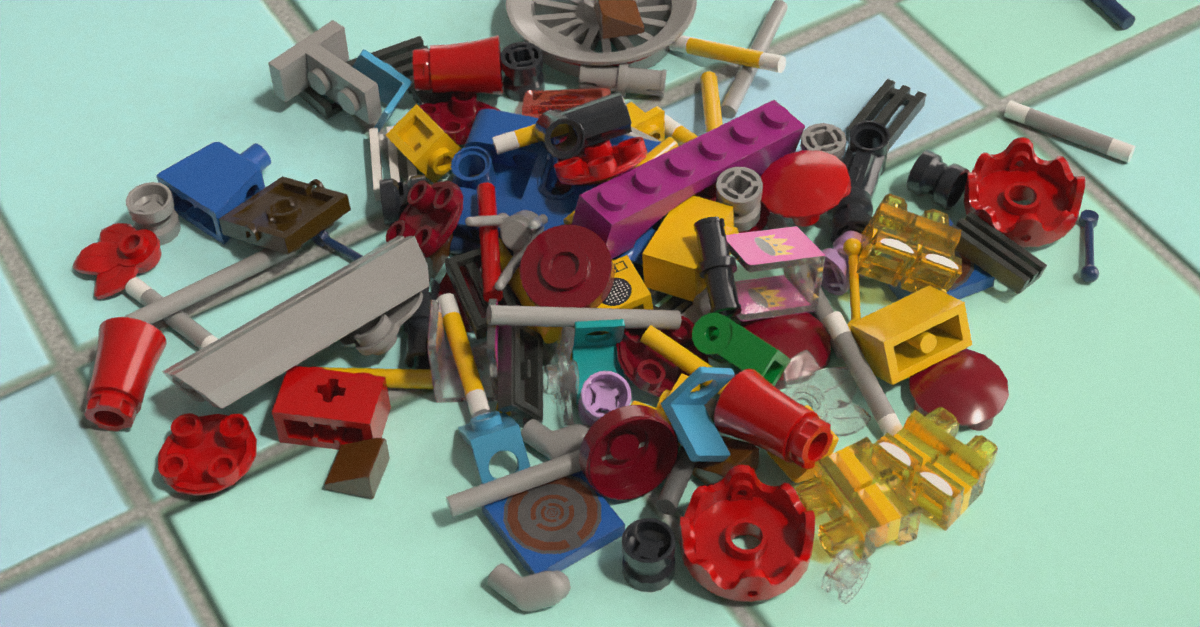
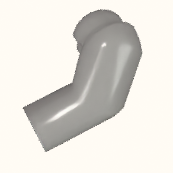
M532 419L523 427L521 435L523 442L552 460L580 450L583 438L591 426L574 424L552 431L536 419Z
M502 563L492 570L487 580V584L524 612H532L556 605L570 591L568 577L558 570L543 571L521 577Z

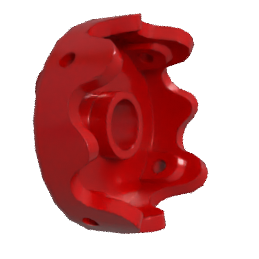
M1019 137L1014 139L1001 153L992 155L984 152L978 157L972 172L967 174L963 203L966 215L970 212L974 213L1022 248L1039 247L1063 238L1074 227L1079 216L1086 180L1084 176L1074 177L1069 163L1064 157L1057 156L1054 160L1050 161L1042 160L1035 154L1033 143L1028 138ZM1012 200H1014V201L1028 200V201L1031 202L1032 204H1029V205H1020V204H1017V203L1013 202Z
M748 465L732 467L718 483L696 488L691 496L685 515L680 516V550L683 562L691 576L703 588L717 596L743 602L768 600L785 593L797 584L809 566L815 533L814 511L806 510L797 492L790 484L782 483L780 486L766 485L757 478L754 469ZM739 535H752L760 541V544L753 549H742L737 547L732 540Z

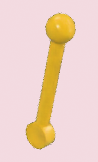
M849 238L843 244V251L848 255L851 320L847 325L850 331V324L861 319L858 254L862 250V244L856 238Z

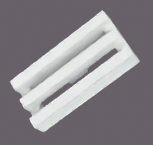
M394 126L386 127L387 133H388ZM378 128L369 129L373 190L375 201H381L379 180L383 179L380 146H388L390 177L400 182L398 150L385 136L387 133L379 134ZM407 158L408 177L418 175L417 167Z

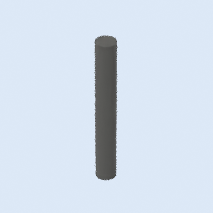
M711 398L704 406L714 423V413L718 401ZM681 446L677 459L656 502L657 509L663 514L671 515L675 513L697 461L689 459L683 446Z

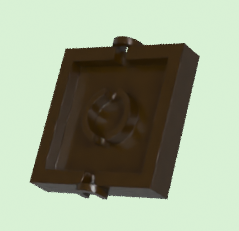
M282 176L219 218L223 235L289 255L301 249L304 243L322 230L333 226L336 220L351 210L347 194L324 188L322 182L317 179L305 183Z

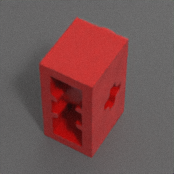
M316 366L292 367L286 371L272 410L279 441L281 443L339 450L343 444L382 438L391 409L386 377L366 372L351 373L326 370Z

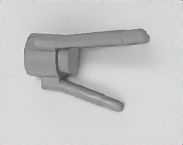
M522 210L511 216L506 213H500L498 215L466 218L465 224L469 227L498 226L502 242L513 251V257L495 284L497 291H502L506 284H508L519 267L522 256L530 242L540 233L544 232V225L548 222L546 215L541 214L538 216L532 211Z

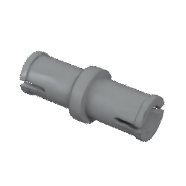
M621 63L619 66L581 64L579 89L619 92L622 97H625L626 93L664 98L667 70L629 67V63Z

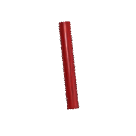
M481 183L477 186L478 216L497 215L495 186L491 183ZM498 226L479 227L483 298L489 303H496L497 300L499 302L503 298V290L497 291L495 289V284L501 275Z

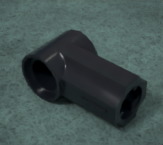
M616 92L563 111L555 109L543 113L536 122L535 137L539 144L555 158L570 159L578 155L583 148L632 132V122L622 95ZM561 124H568V137L559 144H552L550 136L554 128Z
M862 121L855 124L850 130L848 148L843 163L847 167L851 187L864 189L870 194L872 199L879 178L885 171L890 133L884 125L878 122Z

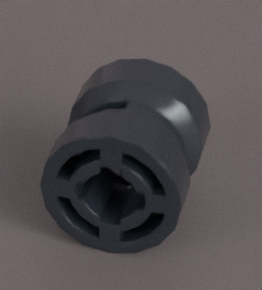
M516 42L505 47L500 54L501 69L504 72L503 91L505 95L511 100L518 102H529L537 99L545 90L544 74L542 72V50L537 45L529 42Z
M926 150L914 163L909 173L906 187L907 190L919 196H933L935 204L950 210L957 204L965 191L969 170L956 163L947 166L943 162L942 156Z
M425 175L411 176L408 181L398 182L394 178L379 180L385 224H392L399 220L402 212L409 204L407 202L408 192L417 182L426 181Z
M852 187L848 196L842 198L838 205L827 211V217L831 222L829 232L832 244L846 231H855L867 238L873 228L876 229V223L872 217V199L870 194L864 189Z
M655 518L639 519L628 525L622 535V572L625 581L632 588L641 592L662 590L671 583L675 575V535L673 530L665 522Z

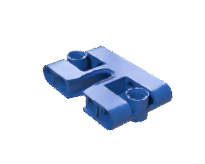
M495 109L479 110L464 148L455 154L451 163L454 175L452 182L460 187L464 196L463 211L453 231V237L459 236L480 241L479 227H469L465 224V220L468 217L478 216L477 186L481 183L487 182L495 186L497 215L506 213L511 216L522 210L532 211L538 216L544 214L548 217V222L544 225V231L555 226L565 225L563 219L575 211L579 195L601 184L572 185L565 194H552L557 182L553 166L559 162V158L551 155L539 142L497 155L492 137L536 124L539 118ZM621 135L610 139L611 146H615L622 141L634 137ZM555 137L550 138L552 144H559ZM644 139L647 153L661 143ZM667 214L636 240L633 248L612 258V260L627 255L641 279L644 280L642 253ZM498 227V235H499V238L501 239V236H500V228Z

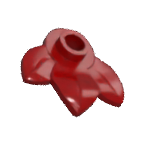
M128 223L113 224L101 230L99 235L100 242L90 244L81 250L72 268L78 273L97 275L94 296L98 300L104 299L124 290L128 281L136 277L137 273L147 272L157 265L162 255L160 240L151 230H136Z

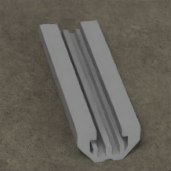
M404 236L395 237L162 372L193 400L201 403L207 401L214 407L225 408L429 287L428 265L415 236H408L406 238Z

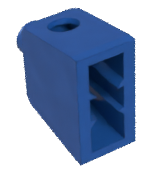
M213 142L161 171L156 177L158 183H162L170 189L174 200V209L177 214L224 245L232 237L223 235L219 218L265 188L262 171L271 165V158L267 151L256 143L239 154L221 142Z

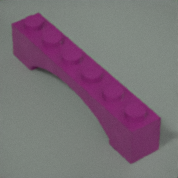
M772 100L579 195L571 225L582 226L595 232L605 242L611 257L614 258L633 248L636 240L676 206L701 190L717 183L719 175L728 168L746 167L755 171L761 177L771 163L784 155L796 151L805 125L776 100Z

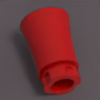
M499 35L476 41L430 45V49L414 50L412 57L415 90H433V93L475 92L503 96Z
M114 317L100 324L97 354L86 395L88 403L84 414L87 420L94 422L99 428L108 431H120L123 428L132 427L136 414L141 410L145 392L155 366L167 344L165 336L159 329L145 321L129 317Z
M754 369L743 370L734 376L722 391L715 408L714 424L719 432L747 441L774 454L787 463H795L804 469L816 467L820 459L828 453L834 435L831 433V424L820 419L816 412L801 405L774 387Z

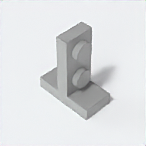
M334 20L268 63L274 94L284 102H288L312 86L319 94H325L340 104L348 114H355L369 125L382 115L378 84L346 63L349 60L345 28Z

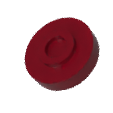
M578 225L555 226L540 233L527 246L520 263L522 286L535 306L597 308L610 293L614 282V263L607 245L595 232Z
M644 405L623 406L602 416L587 431L579 451L580 468L590 485L600 495L614 500L633 499L650 492L668 476L678 455L677 436L666 419L657 410ZM645 442V445L639 448V444ZM612 455V458L602 460V457Z

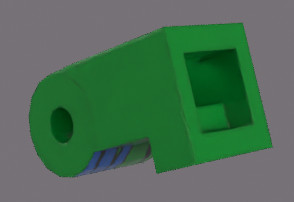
M708 313L702 316L695 323L692 330L693 343L700 352L719 363H732L742 371L754 369L773 386H775L791 362V359L778 349L719 313Z

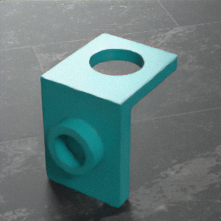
M624 319L577 321L574 323L571 350L576 405L579 404L584 382L591 375L599 371H612L624 378V372L617 362L616 344L622 342L625 329ZM595 331L609 332L603 335H588V333Z

